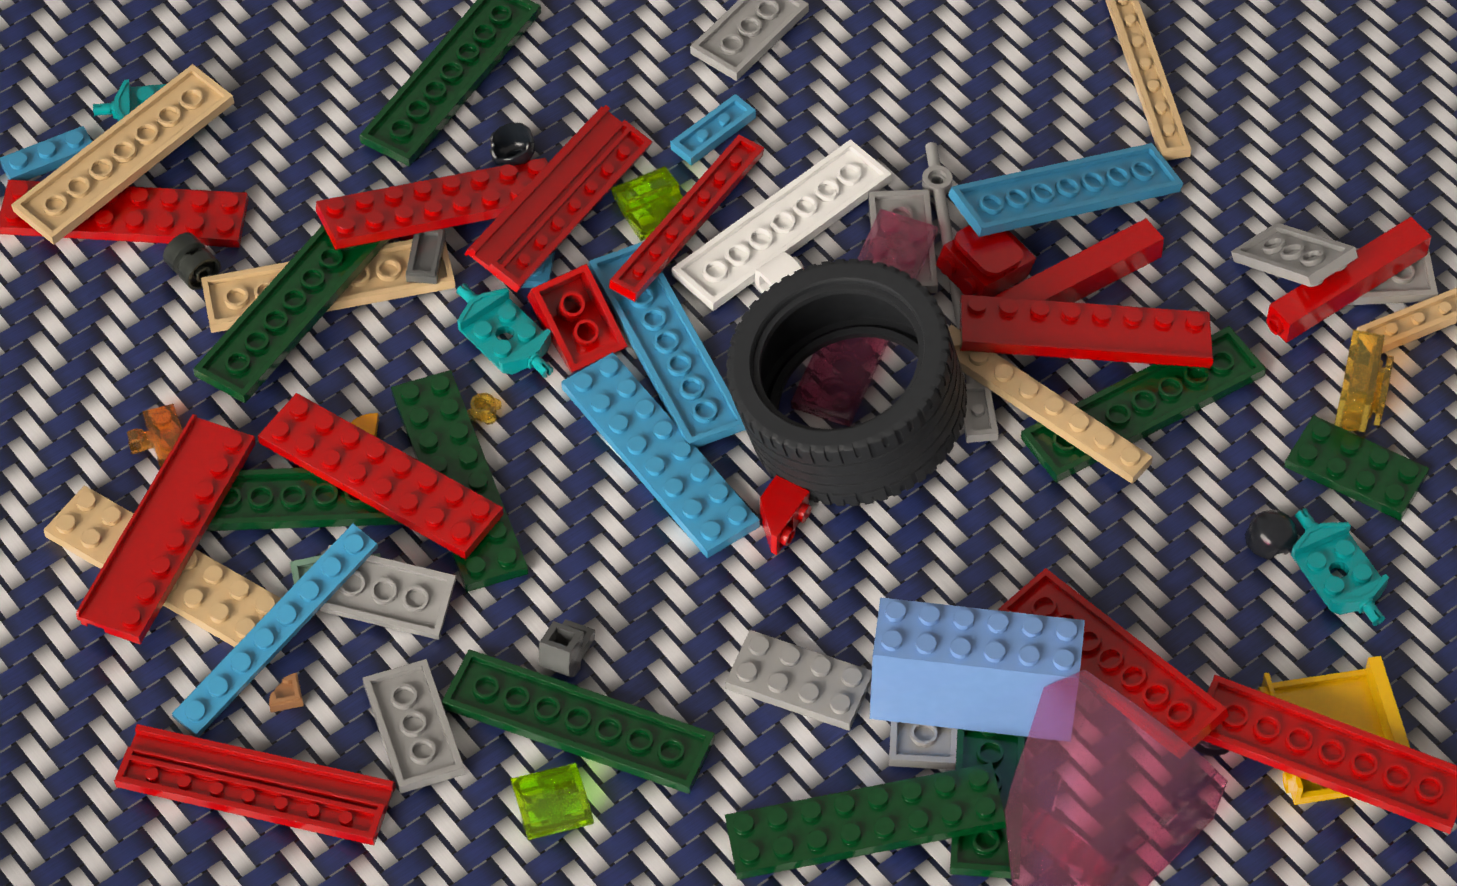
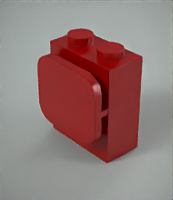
M968 225L959 230L952 241L944 244L935 265L964 295L993 297L1026 279L1036 257L1010 231L978 237L972 227Z

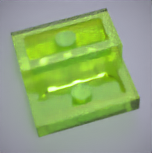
M665 166L611 188L620 210L640 241L645 240L683 198L680 193L679 183Z
M576 763L510 779L519 808L521 822L528 840L594 824L591 808Z

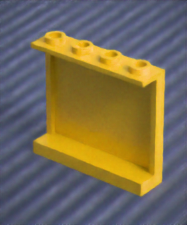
M1381 656L1369 657L1365 669L1272 683L1270 674L1264 673L1262 686L1258 687V691L1410 748ZM1283 773L1284 789L1286 793H1291L1294 805L1350 797L1290 773Z

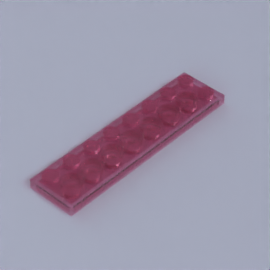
M880 209L857 259L859 261L865 259L872 260L873 263H885L888 267H896L900 272L904 271L911 278L917 279L933 241L938 234V226ZM869 337L851 338L830 344L815 352L791 400V408L850 427L889 341Z

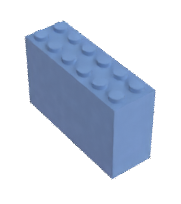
M880 597L872 658L869 719L1071 742L1080 677L1085 620Z

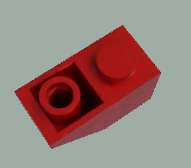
M777 475L760 497L761 522L771 553L775 555L779 553L784 545L788 546L791 543L796 527L800 522H806L812 510V506L809 505L810 491Z

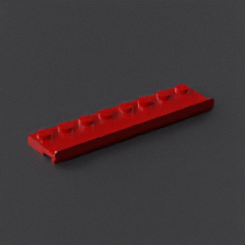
M607 105L601 106L464 254L465 256L469 255L516 293L652 144L649 138L626 120L621 122L612 115Z
M961 295L960 351L1211 368L1214 361L1212 355L1210 312Z
M192 414L77 609V620H80L82 625L88 626V624L103 628L105 633L141 645L256 444L255 436L198 418L197 415Z
M140 724L136 725V734L131 746H128L114 780L117 788L373 846L377 840L392 794L396 789L394 781Z

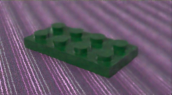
M1314 415L1288 455L1284 466L1400 521L1429 472V468Z

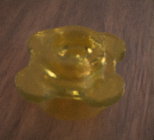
M479 393L472 397L471 408L467 412L471 421L479 420L490 425L495 423L496 412L501 409L502 404L499 399L494 398L488 393Z

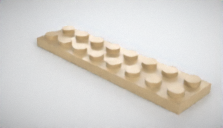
M190 65L12 203L13 212L53 245L233 105V95L195 65Z
M413 239L385 244L326 312L455 288V279L446 242L437 284L406 282V270ZM289 262L202 277L201 282L211 333L228 330Z
M84 485L44 528V534L48 539L102 569L134 513ZM195 549L163 606L235 647L281 598Z

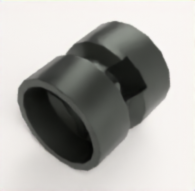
M186 232L173 238L163 253V259L167 265L192 290L203 289L202 277L218 275L220 272V262L208 249H205V246L192 233Z

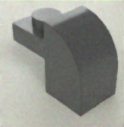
M566 619L562 624L553 621L539 644V665L569 677L576 676L581 669L583 656L595 639V629Z

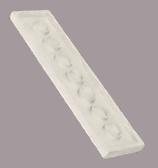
M849 140L672 267V276L714 311L755 281L756 269L782 252H786L789 255L793 254L867 200L868 192L879 191L892 181V173L852 140Z

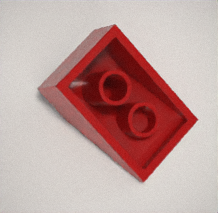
M587 264L530 290L527 298L543 329L551 331V342L571 373L597 362L612 352L615 354L628 347Z

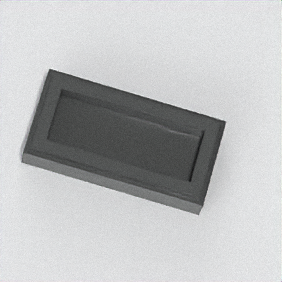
M438 229L414 234L406 270V282L437 284L446 241V230Z

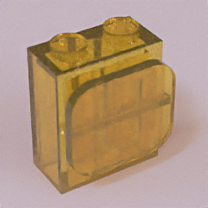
M1353 330L1334 425L1348 431L1365 432L1368 419L1372 417V412H1374L1373 425L1380 426L1394 360L1393 356H1387L1385 367L1382 368L1383 361L1380 359L1385 335Z

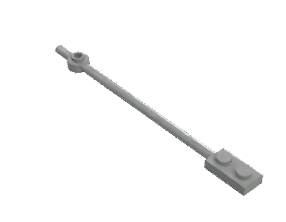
M930 142L925 145L929 167L923 172L922 188L923 190L929 189V194L934 196L942 246H944V244L954 239L946 194L952 186L953 176L948 168L940 165L937 144ZM948 278L956 326L960 330V298L963 293ZM965 374L967 411L966 417L963 418L966 443L998 440V427L991 390Z

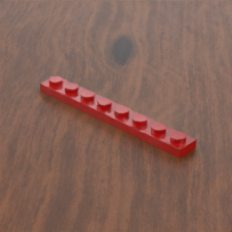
M739 134L610 279L609 288L635 302L761 159L764 147Z

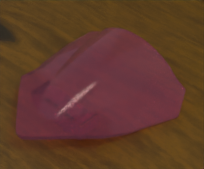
M1082 670L1045 686L1015 771L1005 808L1012 886H1148L1213 820L1228 781L1180 737L1087 670Z

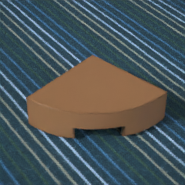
M297 673L284 677L282 682L271 693L269 698L271 713L304 706Z

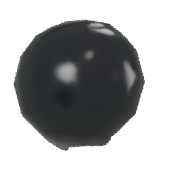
M523 123L505 124L500 126L490 136V153L498 166L525 164L535 153L533 135L530 128Z
M1267 510L1260 512L1251 520L1246 530V545L1254 554L1268 560L1277 554L1284 553V555H1287L1298 540L1297 526L1291 517L1283 511Z

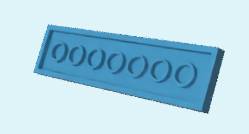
M1149 143L951 186L948 196L978 237L1177 193L1181 191L1183 182L1156 147Z
M643 242L590 260L589 269L669 416L675 422L690 447L695 445L698 448L746 430L730 391L663 272L656 277L635 302L609 288L610 279Z
M613 352L561 381L562 390L706 558L711 557L760 527L759 518L696 446L690 447L675 422Z

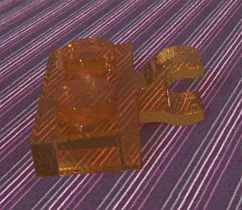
M174 404L143 411V418L148 431L132 429L127 432L131 454L141 453L153 448L159 467H162L183 431Z

